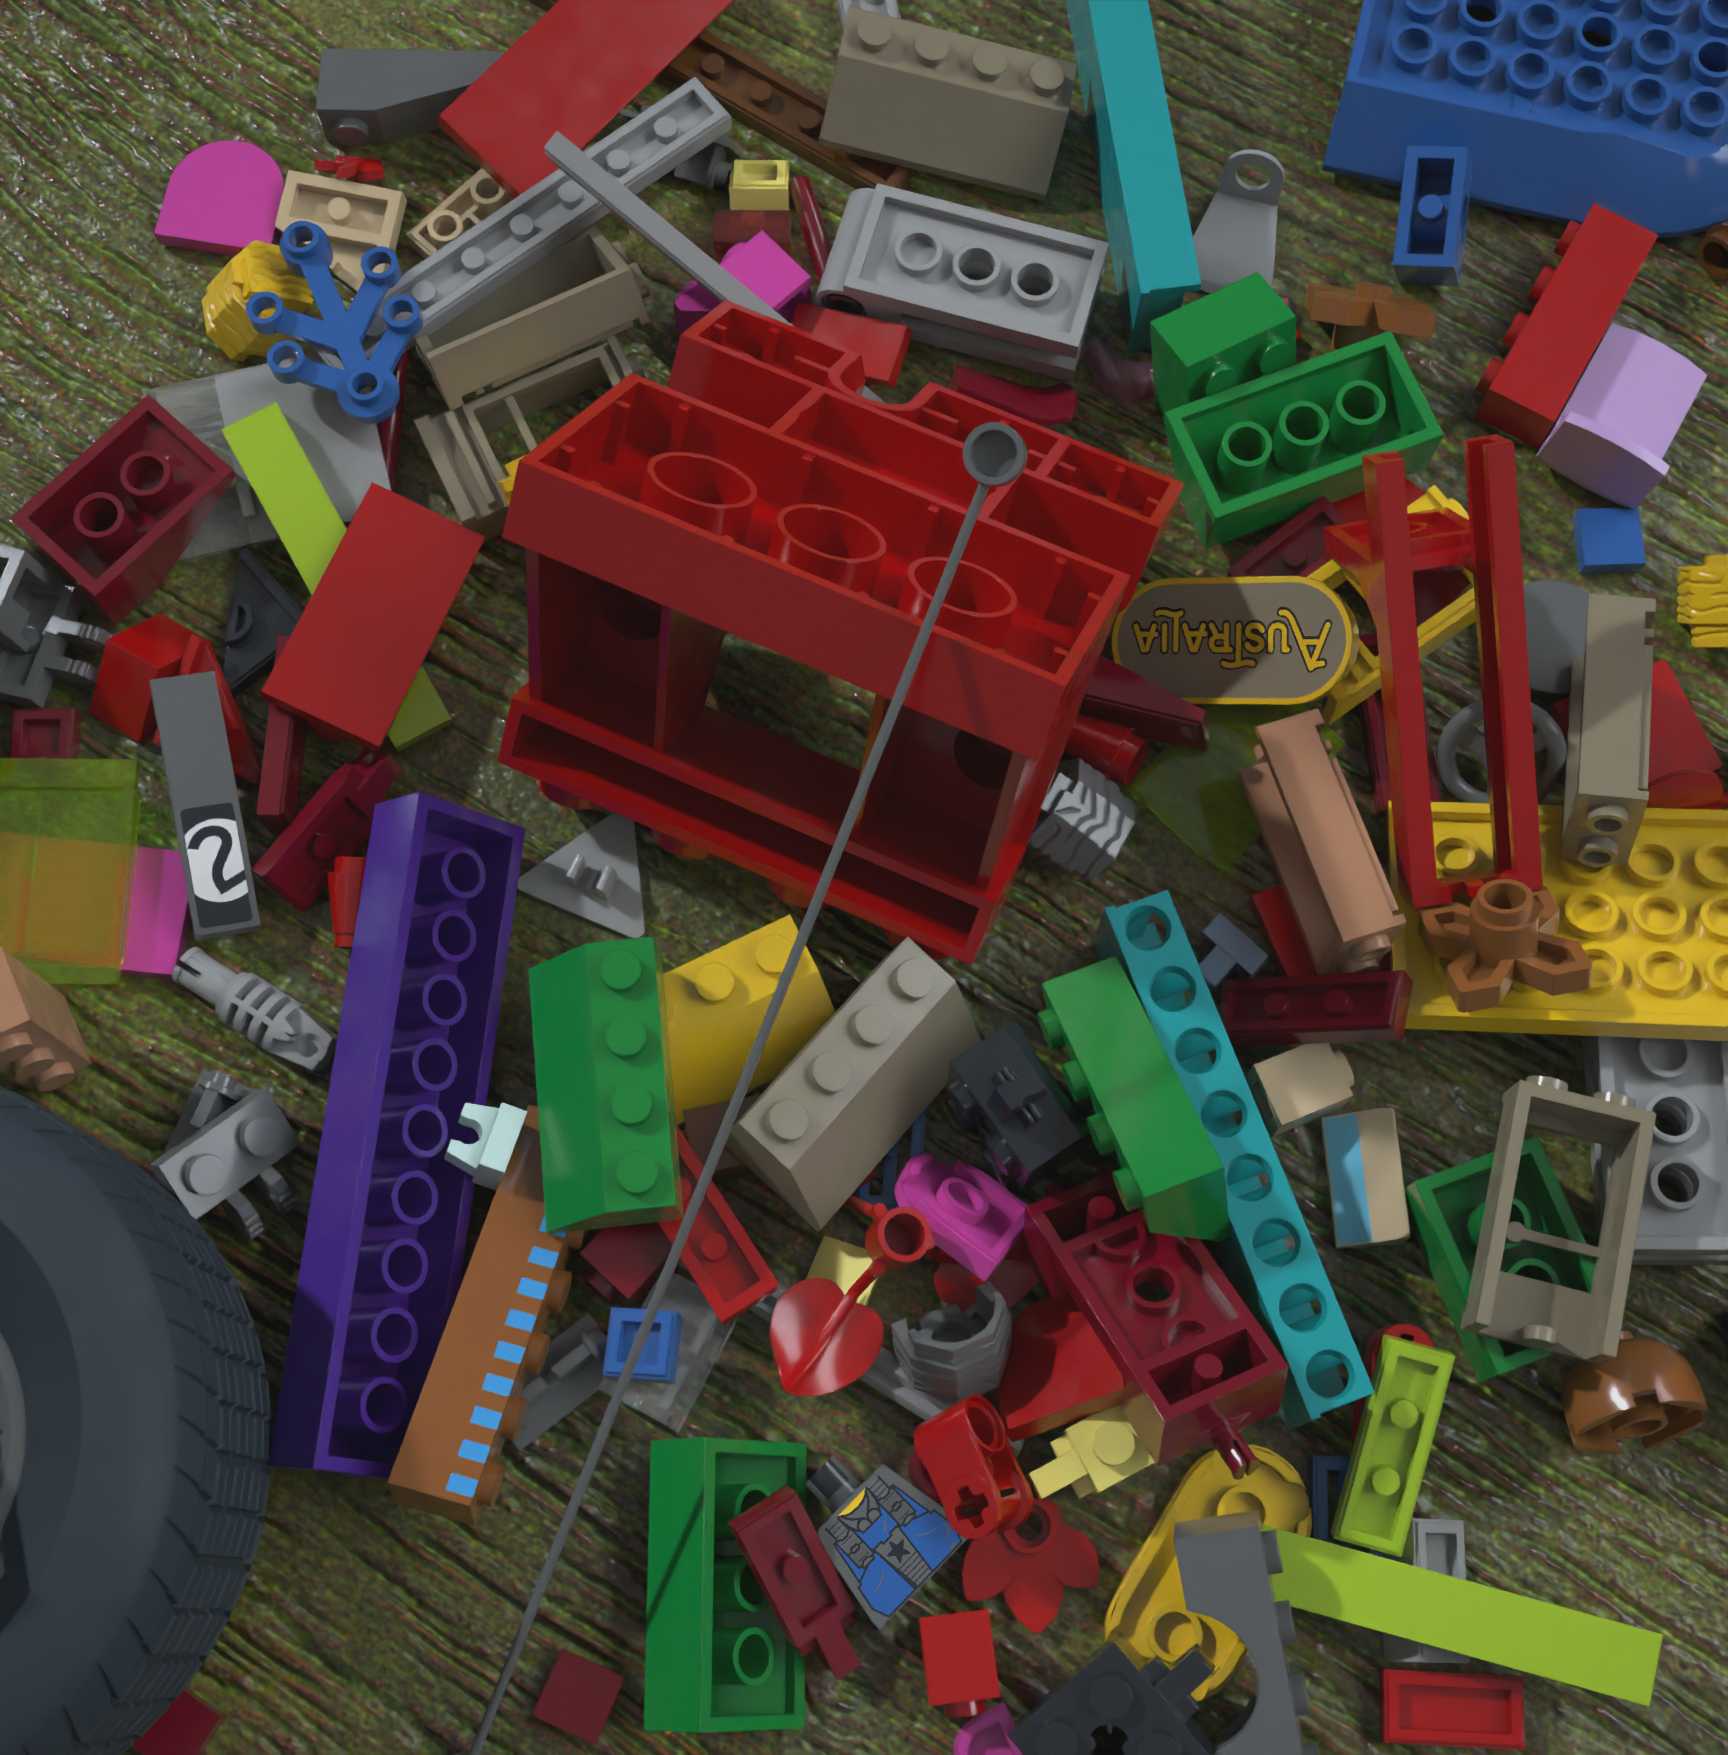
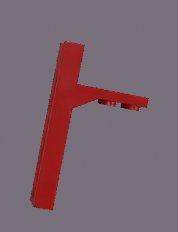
M1498 434L1463 439L1469 520L1447 507L1408 513L1404 461L1400 458L1399 452L1394 450L1362 456L1367 520L1323 527L1325 552L1357 576L1377 629L1399 893L1413 909L1452 903L1453 895L1468 893L1474 899L1481 886L1497 879L1516 880L1524 883L1531 890L1543 888L1514 442ZM1464 567L1473 573L1494 869L1437 878L1412 572L1421 570L1446 572Z

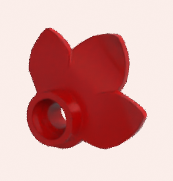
M1032 1491L1033 1506L1031 1513L1040 1520L1041 1530L1039 1535L1033 1540H1025L1017 1534L1015 1528L1008 1530L996 1529L989 1536L974 1539L965 1554L962 1569V1587L968 1601L984 1600L1002 1592L1004 1600L1013 1615L1031 1632L1037 1634L1041 1633L1058 1613L1065 1585L1073 1588H1092L1098 1585L1099 1564L1097 1553L1087 1536L1064 1525L1061 1513L1055 1503L1048 1497L1041 1500L1038 1499L1035 1492Z

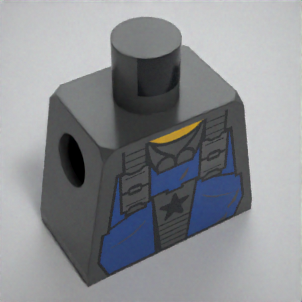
M834 1455L805 1484L833 1514L816 1531L829 1558L871 1621L879 1629L968 1539L953 1530L947 1521L943 1507L884 1464L861 1484Z

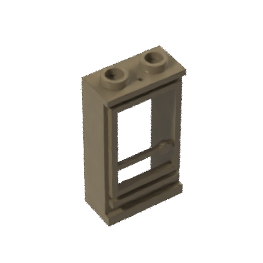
M592 225L431 335L423 334L415 338L416 345L414 347L421 363L451 411L464 405L462 396L473 391L476 395H480L485 392L483 387L491 384L495 388L634 326L632 320L637 319L641 325L650 322L642 299L650 296V292L636 262L629 264L618 240L609 243L595 225Z
M615 335L606 338L607 343L467 402L451 411H446L430 419L428 415L414 420L423 448L428 458H431L449 501L451 500L462 526L485 536V541L502 534L505 526L508 506L496 483L504 479L505 476L485 433L515 421L531 452L537 447V444L524 419L525 416L606 381H609L613 388L631 373L646 378L636 354L632 352L624 355Z
M1589 593L1584 659L1572 658L1570 669L1560 859L1578 860L1582 864L1591 867H1607L1613 864L1627 865L1649 800V791L1647 790L1653 670L1652 642L1654 638V629H1651L1656 613V599Z
M1528 1076L1526 1081L1519 1080L1503 1093L1501 1102L1503 1103L1467 1306L1462 1316L1460 1330L1598 1364L1617 1356L1656 1113L1635 1108L1636 1101L1622 1094L1596 1092L1593 1097L1567 1091L1568 1084L1562 1080L1547 1076ZM1526 1126L1615 1148L1598 1247L1527 1230L1519 1222L1509 1223ZM1505 1240L1509 1243H1518L1524 1240L1596 1258L1591 1293L1500 1271Z

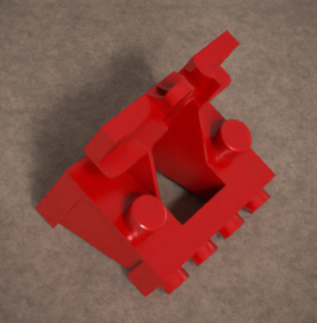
M724 300L680 335L668 387L631 373L518 462L502 538L526 548L529 681L511 699L497 762L536 778L537 787L540 792L549 800L559 805L580 810L604 807L650 827L652 837L665 850L690 859H708L718 856L766 877L768 887L776 896L789 904L808 909L978 487L979 481L968 473L963 462V446L966 438L975 428L989 422L1006 424L1018 432L1026 444L1028 456L1025 469L1014 482L1001 487H989L820 909L834 906L883 927L884 935L895 947L908 936L933 960H941L951 956L972 965L1006 903L1116 614L1126 609L1132 600L1143 570L1169 526L1185 483L930 381L905 404L880 403L864 398L861 395L866 379L860 353L731 301ZM726 632L876 694L861 771L705 705Z

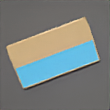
M1377 1108L1322 1117L1320 1119L1335 1249L1401 1245L1410 1238V1228L1394 1108Z

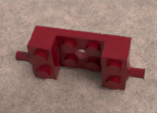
M1119 1168L1077 1186L1073 1185L1069 1176H1061V1182L1056 1178L1046 1188L1048 1198L1025 1207L1022 1254L1054 1304L1070 1297L1074 1299L1125 1378L1126 1385L1122 1412L1157 1466H1161L1196 1449L1212 1446L1216 1448L1232 1472L1234 1479H1243L1244 1473L1247 1476L1251 1475L1260 1466V1461L1255 1457L1240 1432L1244 1427L1279 1412L1289 1366L1200 1239L1150 1233L1138 1208L1129 1212L1125 1209L1113 1179V1172L1120 1170ZM1143 1283H1153L1165 1287L1171 1296L1161 1302H1149L1140 1298L1134 1289Z

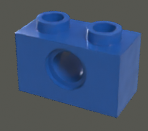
M1407 145L1393 267L1399 284L1459 286L1473 174L1468 147Z

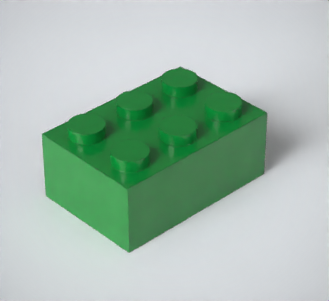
M1538 1135L1523 1140L1509 1223L1519 1222L1527 1230L1587 1244ZM1494 1152L1417 1180L1405 1188L1409 1223L1478 1382L1554 1354L1460 1330L1462 1316L1467 1306ZM1505 1240L1500 1271L1591 1293L1595 1261L1592 1257L1524 1240L1518 1243H1509Z

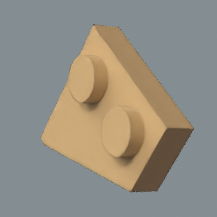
M288 170L275 226L282 235L290 224L297 221H308L320 226L325 231L333 250V260L328 267L329 272L355 292H358L365 278L361 268L363 255L369 249L378 246L387 247L395 253L407 199L402 191ZM311 241L303 242L297 247H304ZM385 263L379 264L372 272L382 273L390 265Z

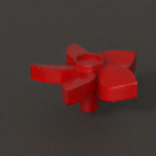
M335 155V161L314 159V170L336 174V179L346 178V181L358 183V180L370 182L384 179L382 160Z

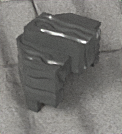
M1081 758L1061 762L1050 785L1024 856L1033 858L1034 863L1041 865L1043 869H1046L1052 875L1073 872L1074 875H1080L1081 879L1086 882L1093 881L1116 858L1135 823V802L1128 797L1124 798V795L1119 791V786L1115 782L1107 780L1105 775L1096 769H1092Z
M990 1281L975 1287V1303L968 1307L966 1312H962L957 1304L941 1307L918 1320V1332L915 1329L908 1330L906 1318L891 1324L894 1336V1357L914 1390L953 1399L955 1402L972 1394L982 1395L999 1386L1012 1350V1320L1004 1298L999 1291L995 1290Z

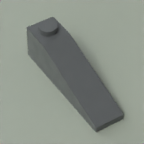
M322 48L316 111L328 143H340L351 147L362 146L365 143L386 144L442 129L437 124L439 115L506 51Z

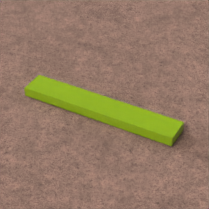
M277 402L221 429L307 588L311 595H313L347 529ZM423 666L388 733L398 752L453 723Z
M1261 1524L1262 1531L1276 1529L1280 1547L1283 1573L1271 1575L1276 1602L1289 1600L1290 1605L1295 1608L1650 1707L1663 1634Z

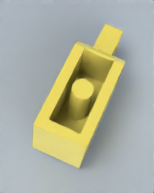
M1123 1404L1087 1417L1065 1429L1061 1433V1437L1050 1442L1057 1458L1026 1475L1038 1499L1041 1500L1069 1484L1072 1485L1079 1499L1090 1493L1095 1495L1155 1463L1122 1412Z

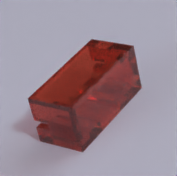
M714 210L715 260H722L734 245L739 242L747 243L762 230L791 257V210Z

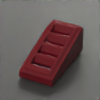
M1099 657L1083 699L1087 716L1137 728L1138 736L1199 752L1208 751L1211 739L1205 710L1107 658Z

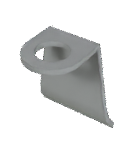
M1248 149L1238 151L1226 160L1219 187L1193 236L1201 279L1200 290L1211 294L1256 272L1272 287L1278 200L1285 178L1281 163L1272 155L1260 150ZM1245 164L1260 165L1269 172L1270 181L1261 186L1248 185L1240 180L1237 175V169Z

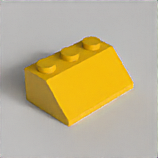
M790 914L663 974L675 1119L678 1128L685 1125L683 1110L731 1101L799 932ZM806 945L745 1095L772 1083L835 1013L819 970Z

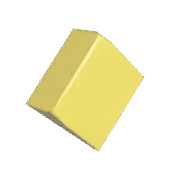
M732 161L733 168L731 169L729 185L730 222L732 226L744 228V222H747V228H759L758 223L762 224V228H775V223H778V228L786 227L789 223V161Z
M824 1235L806 1279H828L837 1284L844 1295H846L849 1288L869 1268L872 1260L866 1249ZM879 1276L868 1286L855 1303L867 1306Z

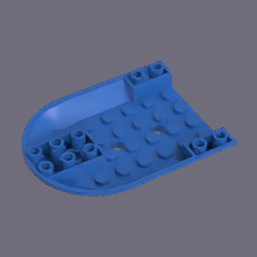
M1363 0L1343 90L1333 119L1322 170L1402 188L1407 145L1468 147L1473 167L1469 203L1563 224H1569L1573 220L1581 225L1593 203L1658 234L1657 238L1678 237L1709 230L1715 225L1728 221V0ZM1474 6L1484 7L1493 14L1495 19L1489 22L1477 21L1468 14L1467 9ZM1587 31L1599 32L1607 38L1610 45L1606 47L1593 46L1584 39L1582 33Z

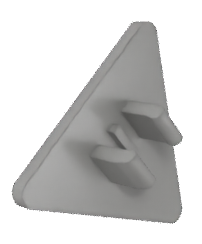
M613 812L518 878V890L524 895L629 939L645 936L634 820Z

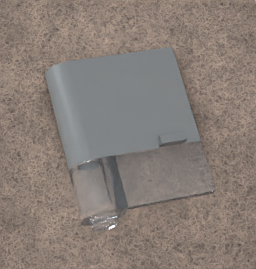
M314 353L305 355L307 360L323 364ZM297 358L284 359L279 364V367H290L296 362ZM268 363L143 390V398L149 394L231 467L236 474L232 483L180 556L179 560L181 562L243 549L246 546L251 547L281 540L221 429L277 402L344 525L351 523L372 482L392 491L377 424H366L349 417L342 410L337 395L299 382L294 384L279 382L274 377ZM365 387L358 393L362 395L373 392L372 387Z

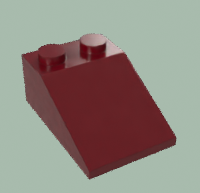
M148 394L11 516L10 519L31 548L116 626L162 584L232 483L236 474L231 467Z

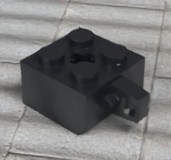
M1016 1021L1003 1026L950 1062L946 1085L949 1097L944 1100V1104L964 1133L974 1129L985 1144L987 1151L981 1154L982 1159L1002 1187L1011 1182L1018 1193L1022 1195L1085 1151L1092 1137L1087 1120L1084 1121L1024 1038L1023 1030Z
M1118 1631L1020 1716L1008 1737L1023 1755H1212L1215 1743L1192 1717L1200 1708V1705L1191 1696V1693L1214 1673L1216 1666L1197 1643L1168 1667L1158 1655H1155L1146 1662L1121 1631ZM1101 1725H1107L1109 1734L1112 1733L1114 1726L1119 1727L1125 1732L1126 1738L1122 1750L1117 1751L1116 1745H1112L1111 1749L1102 1745L1099 1741L1103 1731Z

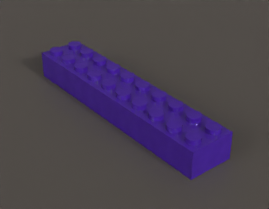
M422 792L375 804L268 1466L388 1481L460 1289L475 1183L471 1182L472 1175L448 1162L444 1157L451 1139L469 1145L479 1141L478 1133L473 1128L458 1123L465 1103L486 1106L526 828Z

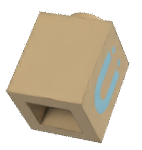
M1329 1043L1301 1045L1253 1065L1245 1076L1270 1137L1337 1111L1354 1096L1350 1089L1354 1085L1351 1067L1344 1054L1339 1049L1332 1051Z

